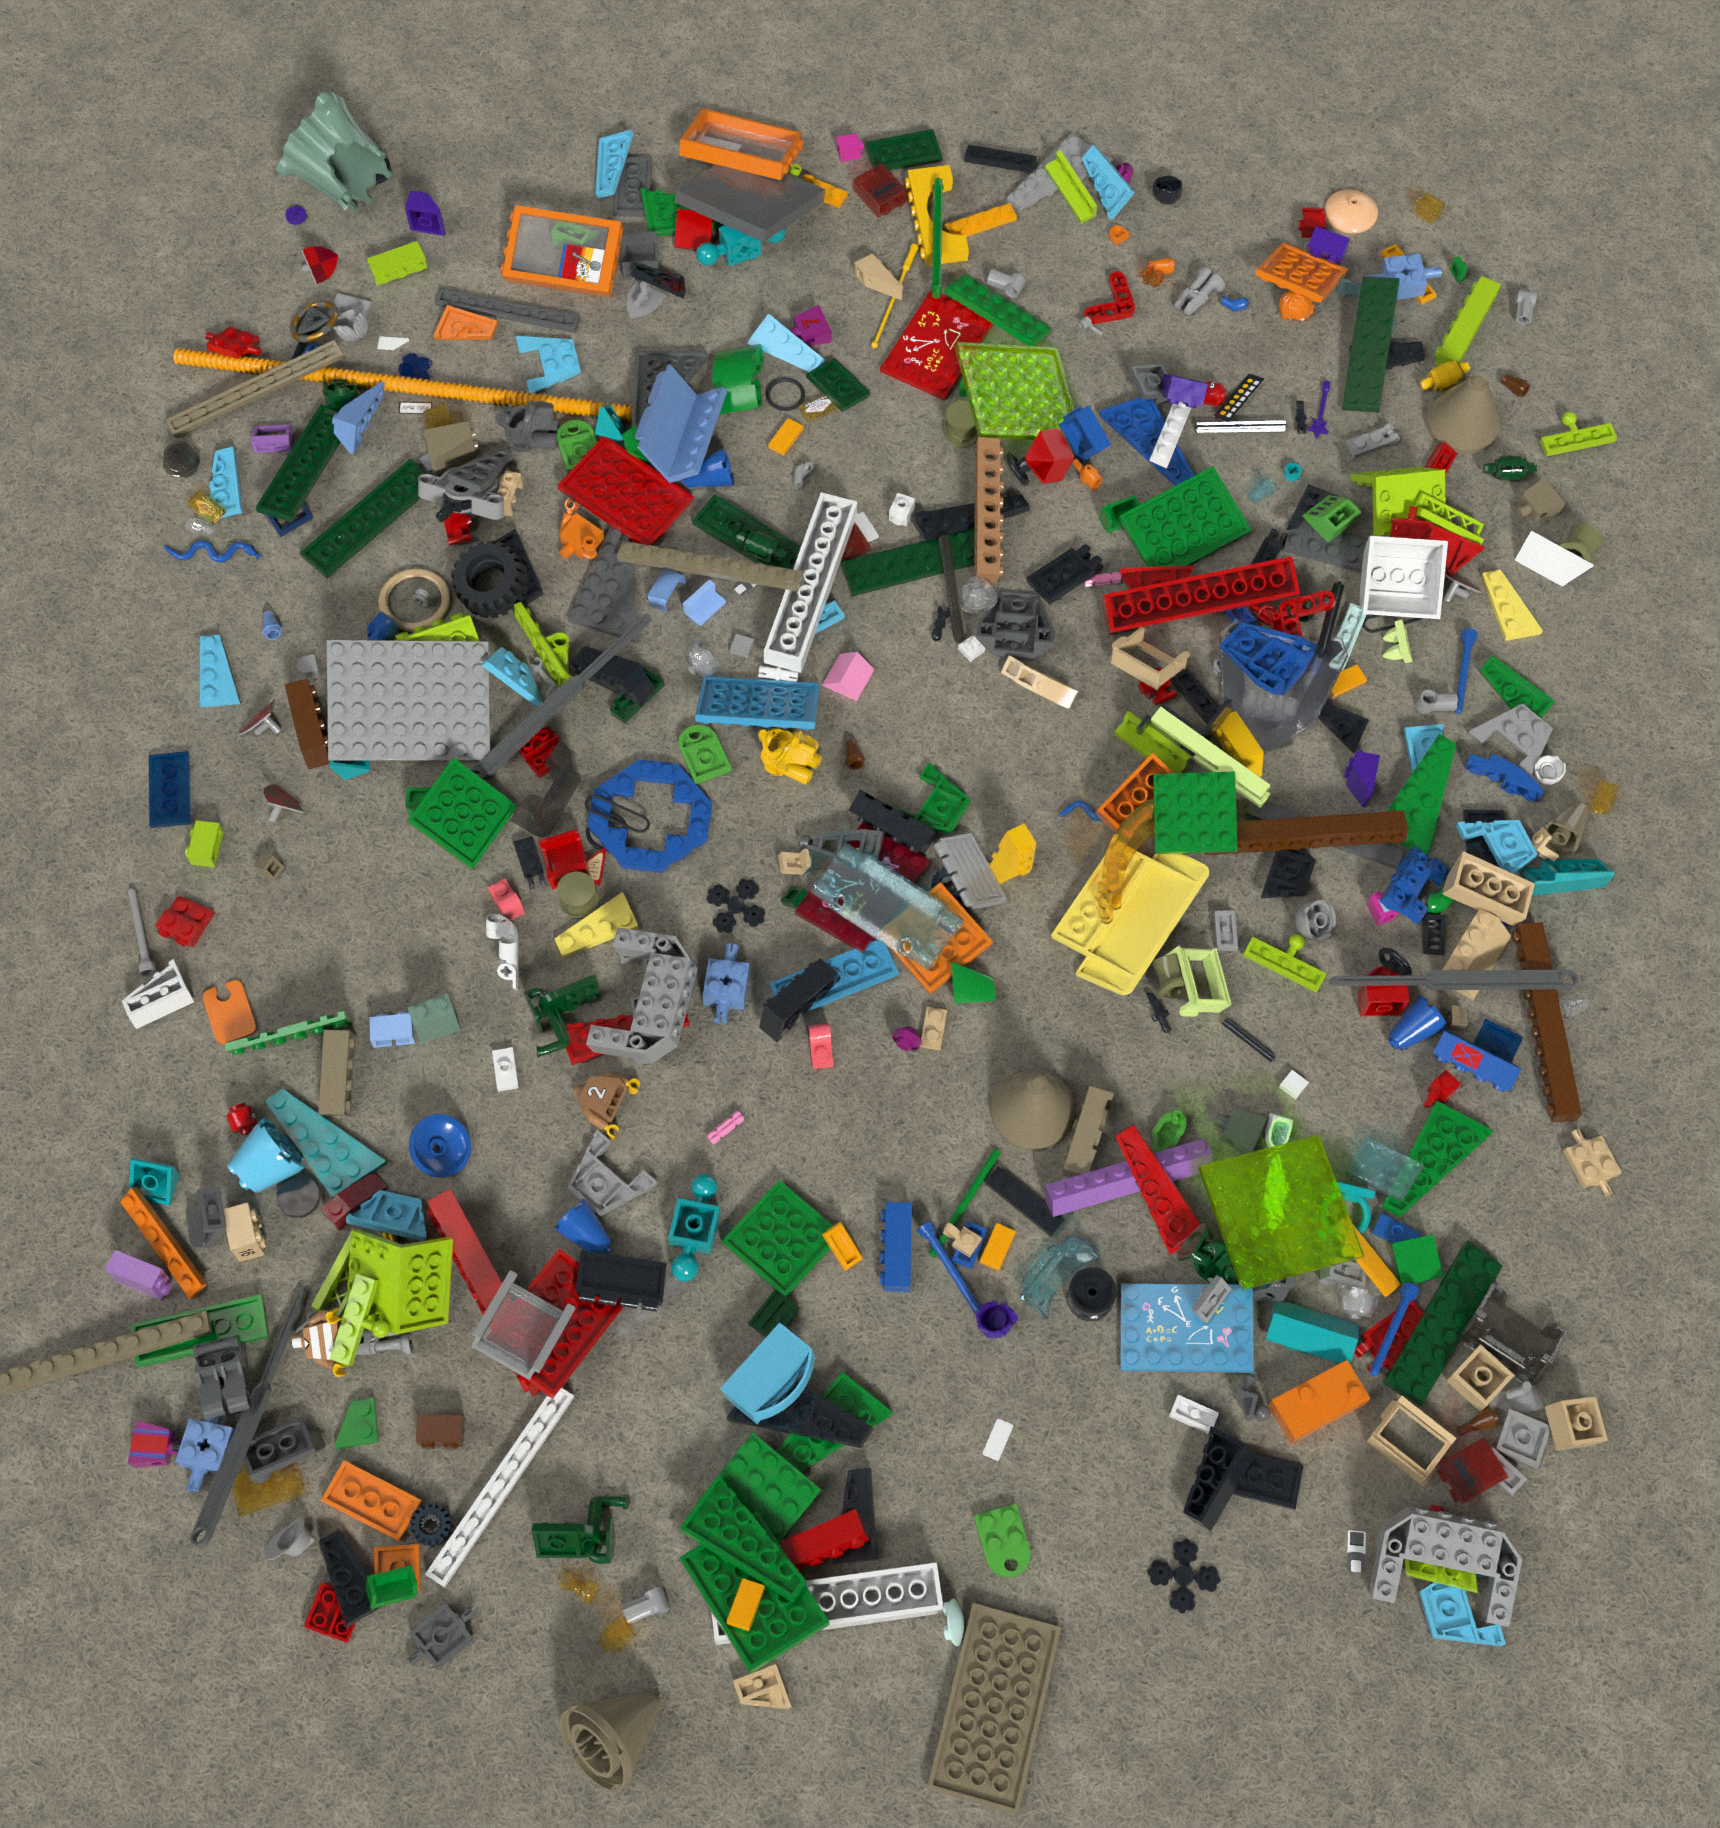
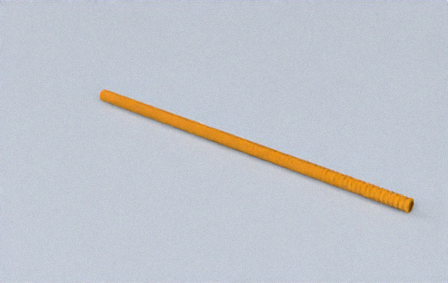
M176 348L173 355L174 362L177 365L203 366L204 368L209 367L210 369L214 368L217 370L220 368V370L225 369L226 371L231 369L232 372L237 370V372L242 371L243 373L248 372L249 374L254 373L256 375L258 373L261 375L286 363V361H283V363L279 360L276 362V360L266 359L265 361L264 358L259 360V358L254 359L247 356L235 359L223 354L220 355L219 353L214 354V352L209 353L208 351L203 353V351H192L185 348ZM324 367L299 379H304L305 381L310 379L311 382L314 380L316 382L321 381L322 383L328 382V384L331 383V379H347V383L352 384V382H356L358 387H366L367 389L383 382L385 383L384 391L389 389L390 392L394 390L395 392L400 391L407 394L411 392L414 395L417 393L418 395L423 394L427 396L428 394L430 397L433 395L435 397L440 396V398L446 397V399L451 397L453 400L455 398L457 400L463 399V401L468 399L469 402H472V400L474 402L480 401V403L485 402L486 404L491 402L492 405L495 403L497 405L502 404L503 406L512 404L514 407L526 405L531 400H534V402L544 401L554 405V412H565V414L570 412L571 415L576 413L577 415L582 414V416L588 415V417L593 415L595 418L599 415L600 408L606 405L604 401L599 403L598 401H587V399L582 401L580 398L578 400L576 398L570 399V397L565 399L564 396L559 398V396L553 397V395L547 396V394L542 396L540 393L538 395L536 393L530 394V392L525 394L524 391L519 393L517 390L515 392L513 390L508 391L507 389L502 391L501 388L496 390V388L491 389L484 386L479 388L477 385L475 387L473 385L468 386L467 384L462 386L461 383L457 385L456 383L451 384L447 382L446 384L445 381L441 383L438 380L436 382L434 380L428 381V379L423 381L422 378L417 380V378L411 379V377L406 378L405 376L400 378L398 375L396 377L394 375L389 376L388 374L383 376L382 373L379 375L377 373L372 374L371 372L366 373L365 371L361 373L358 370L355 372L354 370L349 371V369L344 371L343 368L338 370V368L332 369V367ZM611 404L622 421L628 420V422H631L632 405L628 407L627 404L623 406L621 404Z

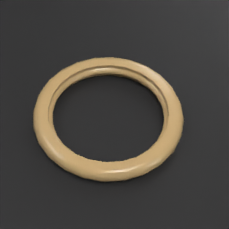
M419 568L406 569L390 577L383 585L378 598L380 612L382 611L393 618L398 625V629L414 632V628L423 625L425 628L433 626L432 622L443 619L451 603L450 589L443 578L432 571ZM420 577L428 579L435 583L441 592L442 600L438 611L430 618L421 622L410 623L397 619L388 607V596L392 588L408 578Z

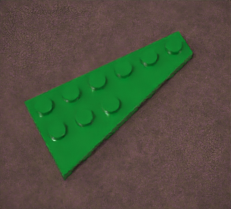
M640 188L648 231L657 232L658 237L674 235L677 210L691 209L675 202L676 192L669 194L663 193L661 190L654 192L647 191L646 188ZM713 220L712 229L725 226Z
M1440 733L1387 810H1404L1408 833L1406 842H1400L1399 844L1409 850L1417 846L1427 857L1457 744Z
M340 1011L337 1012L338 1017L326 1015L317 1019L318 1022L308 1020L277 1029L278 1033L264 1032L258 1035V1038L247 1037L225 1043L224 1045L226 1052L232 1053L233 1056L244 1054L245 1049L253 1048V1051L265 1049V1045L274 1043V1046L287 1043L286 1039L292 1038L298 1041L306 1039L307 1034L311 1033L319 1036L324 1034V1030L332 1028L336 1030L348 1029V1025L353 1024L352 1018L347 1012Z
M1436 1101L1381 1207L1398 1217H1402L1492 1135L1494 1130Z
M844 1372L840 1373L821 1396L872 1427L877 1426L894 1414ZM790 1434L777 1449V1452L800 1472H804L845 1445Z
M718 1474L680 1526V1532L794 1603L805 1587L806 1580L790 1560L784 1556L777 1544L770 1539L764 1528L746 1506L740 1502L733 1490L726 1485L720 1474Z

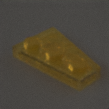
M273 1472L272 1477L264 1483H255L251 1481L249 1473H242L237 1475L232 1487L240 1518L306 1494L299 1472Z

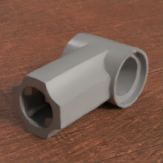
M991 269L987 279V284L1004 290L1005 294L1012 298L1018 297L1026 283L1025 278L1018 273L1009 275L996 269Z
M1518 289L1515 298V306H1517L1515 322L1519 325L1531 324L1537 292Z
M1427 689L1421 693L1415 707L1421 714H1428L1431 711H1455L1457 709L1458 697L1455 693H1435L1433 690Z
M662 1586L644 1593V1596L621 1605L629 1625L649 1616H658L671 1609Z

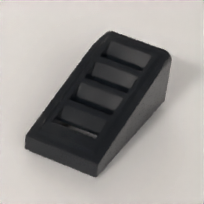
M1425 913L1422 918L1423 954L1444 955L1446 915ZM1429 922L1438 923V926H1430ZM1429 930H1438V934L1429 933ZM1429 937L1438 938V941H1429ZM1428 945L1439 946V950L1428 949Z

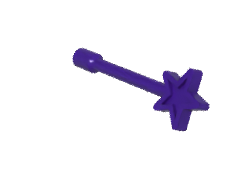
M1329 381L1323 382V394L1318 420L1313 419V425L1307 429V431L1315 433V438H1318L1320 433L1327 435L1329 432L1325 428L1327 421L1322 422L1326 397L1331 384Z

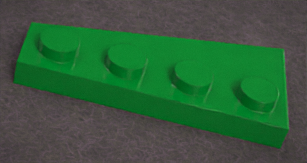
M1493 655L1479 671L1510 709L1524 704L1542 719L1555 703V700Z

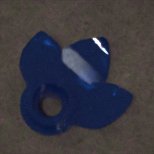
M410 353L403 357V363L399 365L398 372L401 377L417 378V380L419 378L423 380L430 379L431 376L427 370L432 366L433 362L426 357L418 358L415 353Z

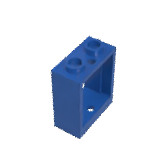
M1080 406L1063 416L1064 421L1058 424L1081 463L1111 445L1090 406L1083 409Z

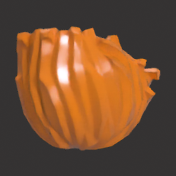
M1288 290L1280 298L1279 309L1283 320L1288 318L1289 321H1292V319L1304 321L1314 312L1313 308L1315 305L1306 296L1297 295L1293 291Z

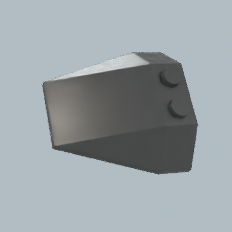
M999 590L977 623L976 639L994 656L1008 657L1010 655L1020 659H1034L1054 646L1055 630L1038 593Z

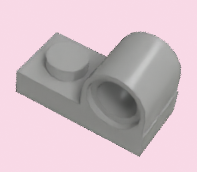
M1328 1256L1321 1259L1319 1282L1329 1285L1344 1283L1362 1288L1366 1285V1273L1356 1262Z

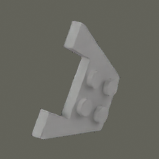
M1521 704L1471 729L1468 735L1482 746L1496 732L1526 757L1518 767L1531 776L1553 728L1528 707Z
M597 1129L567 1188L580 1201L585 1198L594 1213L600 1217L651 1190L658 1183L643 1170L627 1185L599 1161L598 1158L612 1143Z

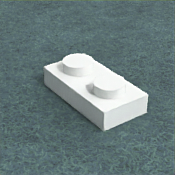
M1178 1395L1169 1417L1208 1434L1210 1427H1214L1219 1413Z

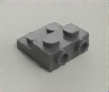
M1163 363L1130 367V376L1142 400L1153 399L1155 403L1168 402V399L1163 397L1164 373L1168 374Z

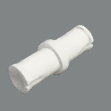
M760 665L758 678L797 682L799 672L782 669L778 666L774 668Z

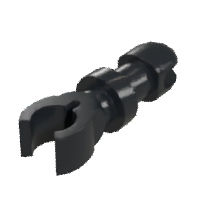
M1304 400L1296 401L1297 415L1295 416L1297 433L1299 435L1300 430H1303L1304 434L1306 433Z
M941 605L938 607V619L934 622L935 629H933L931 634L933 641L941 639L942 629L945 628V621L950 615L949 607H947V611L943 615L941 613L943 611Z

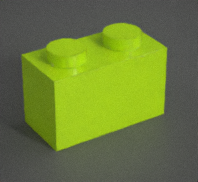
M195 821L194 828L192 827L190 831V846L186 847L185 852L191 865L216 866L224 833L220 823Z

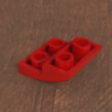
M678 209L674 248L697 250L701 244L711 243L713 219L693 210Z
M548 725L542 728L518 750L521 757L538 778H541L572 758L570 752L562 745L558 736Z
M320 1583L302 1627L348 1643L356 1623L346 1628L333 1587Z

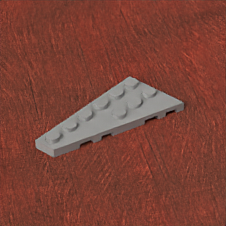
M1071 133L1007 197V202L1021 211L1037 203L1039 199L1054 194L1058 189L1046 172L1045 165L1055 160L1056 152L1061 150L1079 179H1084L1089 174L1082 157L1090 149L1091 145ZM1105 155L1110 163L1113 164V159Z

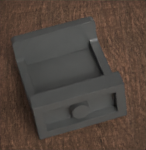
M657 232L623 233V279H634L630 274L632 261L659 269Z
M220 1187L198 1189L196 1191L198 1206L185 1209L192 1249L213 1247L226 1229Z

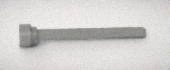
M130 888L128 895L141 956L140 965L138 966L141 976L147 977L154 975L157 970L155 963L149 957L136 889Z

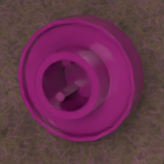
M1130 163L1116 165V170L1129 183L1133 173Z
M911 1026L896 1028L891 1036L893 1041L896 1042V1046L904 1051H917L922 1044L917 1030Z

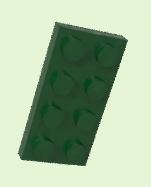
M933 129L865 142V148L874 174L942 160V153Z

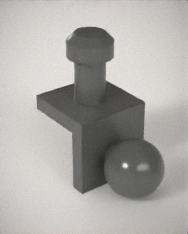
M1246 1374L1243 1377V1390L1236 1389L1233 1398H1236L1246 1415V1420L1250 1421L1254 1415L1257 1420L1266 1421L1270 1417V1409L1263 1404L1256 1406L1258 1395L1251 1393L1257 1379L1254 1375Z

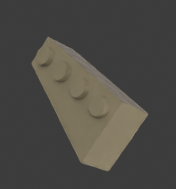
M324 1030L319 1114L322 1116L348 1117V1112L352 1110L350 1093L353 1090L352 1075L355 1065L354 1057L357 1036L347 1030Z
M1089 1086L1086 1099H1081L1078 1111H1081L1080 1118H1075L1072 1130H1075L1074 1137H1069L1066 1149H1069L1068 1157L1063 1156L1060 1168L1064 1169L1062 1176L1070 1178L1090 1172L1114 1093Z

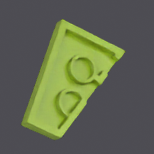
M1404 1559L1407 1576L1478 1593L1476 1573Z

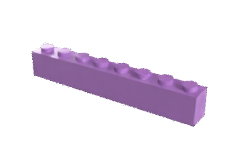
M1205 1138L1154 1153L1172 1181L1213 1169V1152ZM1125 1161L1046 1184L1045 1199L1052 1216L1055 1217L1141 1190L1131 1172L1129 1164Z

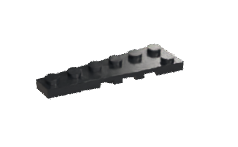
M1022 494L1004 497L1003 507L1000 508L1003 519L1029 511V504ZM975 503L927 512L919 511L916 514H911V521L925 542L974 528Z

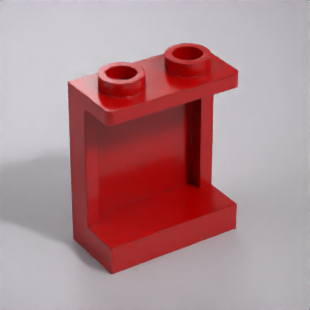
M578 830L566 831L565 833L550 836L539 841L547 869V879L552 890L557 889L560 879L568 873L583 872L591 877Z

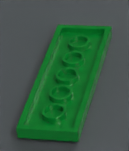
M964 274L945 287V294L1031 348L1051 334L1052 328L1046 325L1045 322L1033 317L1029 312H1025L1017 307L1016 304L1009 302L1000 294L993 292L986 285L977 282L969 275Z
M262 1294L130 1324L132 1333L207 1311L212 1328V1334L135 1356L136 1367L140 1368L193 1356L194 1345L234 1335H239L240 1342L243 1344L269 1338Z

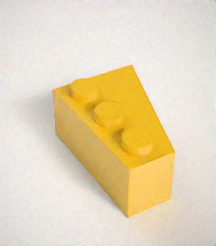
M1236 711L1231 712L1214 733V736L1218 739L1226 754L1257 776L1262 777L1264 751Z
M1024 823L1006 832L998 845L1000 850L998 853H993V861L988 863L999 884L1018 875L1024 876L1032 869L1036 841Z

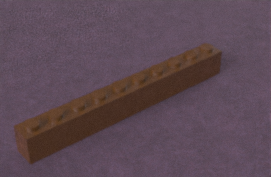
M1404 810L1237 822V852L1204 854L1257 853L1260 851L1406 842L1408 826Z
M1543 922L1518 924L1512 933V939L1517 944L1516 959L1521 964L1520 970H1553ZM1557 989L1523 990L1524 999L1528 1000L1529 1005L1527 1015L1532 1020L1533 1025L1531 1026V1035L1536 1040L1535 1055L1539 1057L1540 1061L1538 1071L1544 1081L1542 1092L1544 1096H1547L1548 1101L1546 1105L1547 1115L1551 1117L1552 1123L1577 1121L1582 1112Z

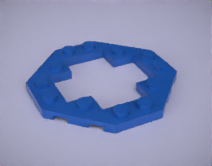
M637 760L595 788L593 795H599L613 802L614 796L634 798L636 781L675 785L673 802L692 804L687 836L667 834L665 851L625 847L628 830L609 827L610 820L592 812L589 814L588 829L592 834L596 835L609 854H612L621 868L662 873L671 864L680 861L689 855L693 849L707 842L712 802L679 764ZM592 798L591 809L610 817L612 804L598 798Z

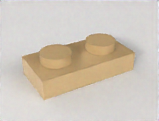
M927 1007L920 1047L941 1050L947 1010Z

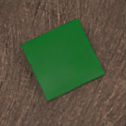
M1433 1234L1390 1243L1399 1282L1401 1283L1400 1286L1405 1282L1414 1284L1444 1277Z

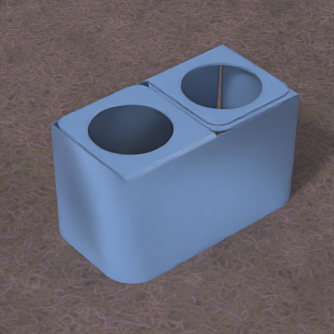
M664 567L647 595L649 605L669 613L666 608L667 600L678 582L686 585L685 576Z

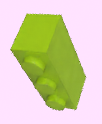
M418 241L367 258L368 267L376 285L386 284L391 280L403 278L408 274L420 272L428 268L425 255Z

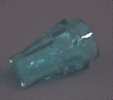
M1266 477L1259 481L1247 497L1255 504L1273 494L1276 486L1271 479Z

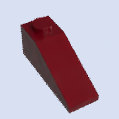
M373 1172L335 1195L321 1208V1211L339 1231L347 1224V1215L355 1214L360 1210L361 1204L370 1200L379 1190L385 1191L388 1187Z

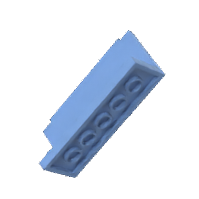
M667 365L666 371L660 372L657 375L648 399L650 406L644 410L635 434V438L640 440L637 448L669 483L699 474L727 394L725 388L720 387L697 395L671 365Z

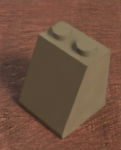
M469 421L424 430L434 476L441 477L448 469L459 467L477 458L475 451L479 450L474 428L470 429Z

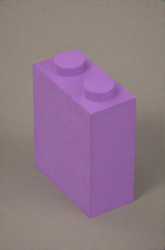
M117 1250L114 1251L105 1268L107 1273L116 1282L160 1300L163 1299L164 1295H168L172 1287V1280L163 1269Z

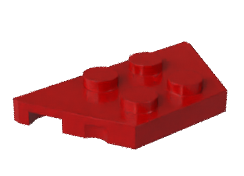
M1431 524L1429 540L1448 541L1445 572L1450 575L1456 573L1485 548Z
M1193 565L1119 569V573L1127 588L1133 589L1187 578L1193 571Z

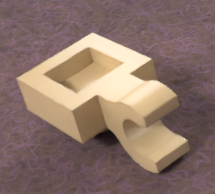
M948 1222L943 1229V1234L955 1240L952 1247L969 1258L982 1241L980 1236L966 1227H963L960 1232L954 1225Z

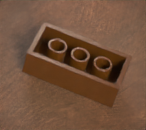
M308 678L284 684L300 750L308 770L328 765V732L325 728V719L320 709L321 704L315 686H310Z

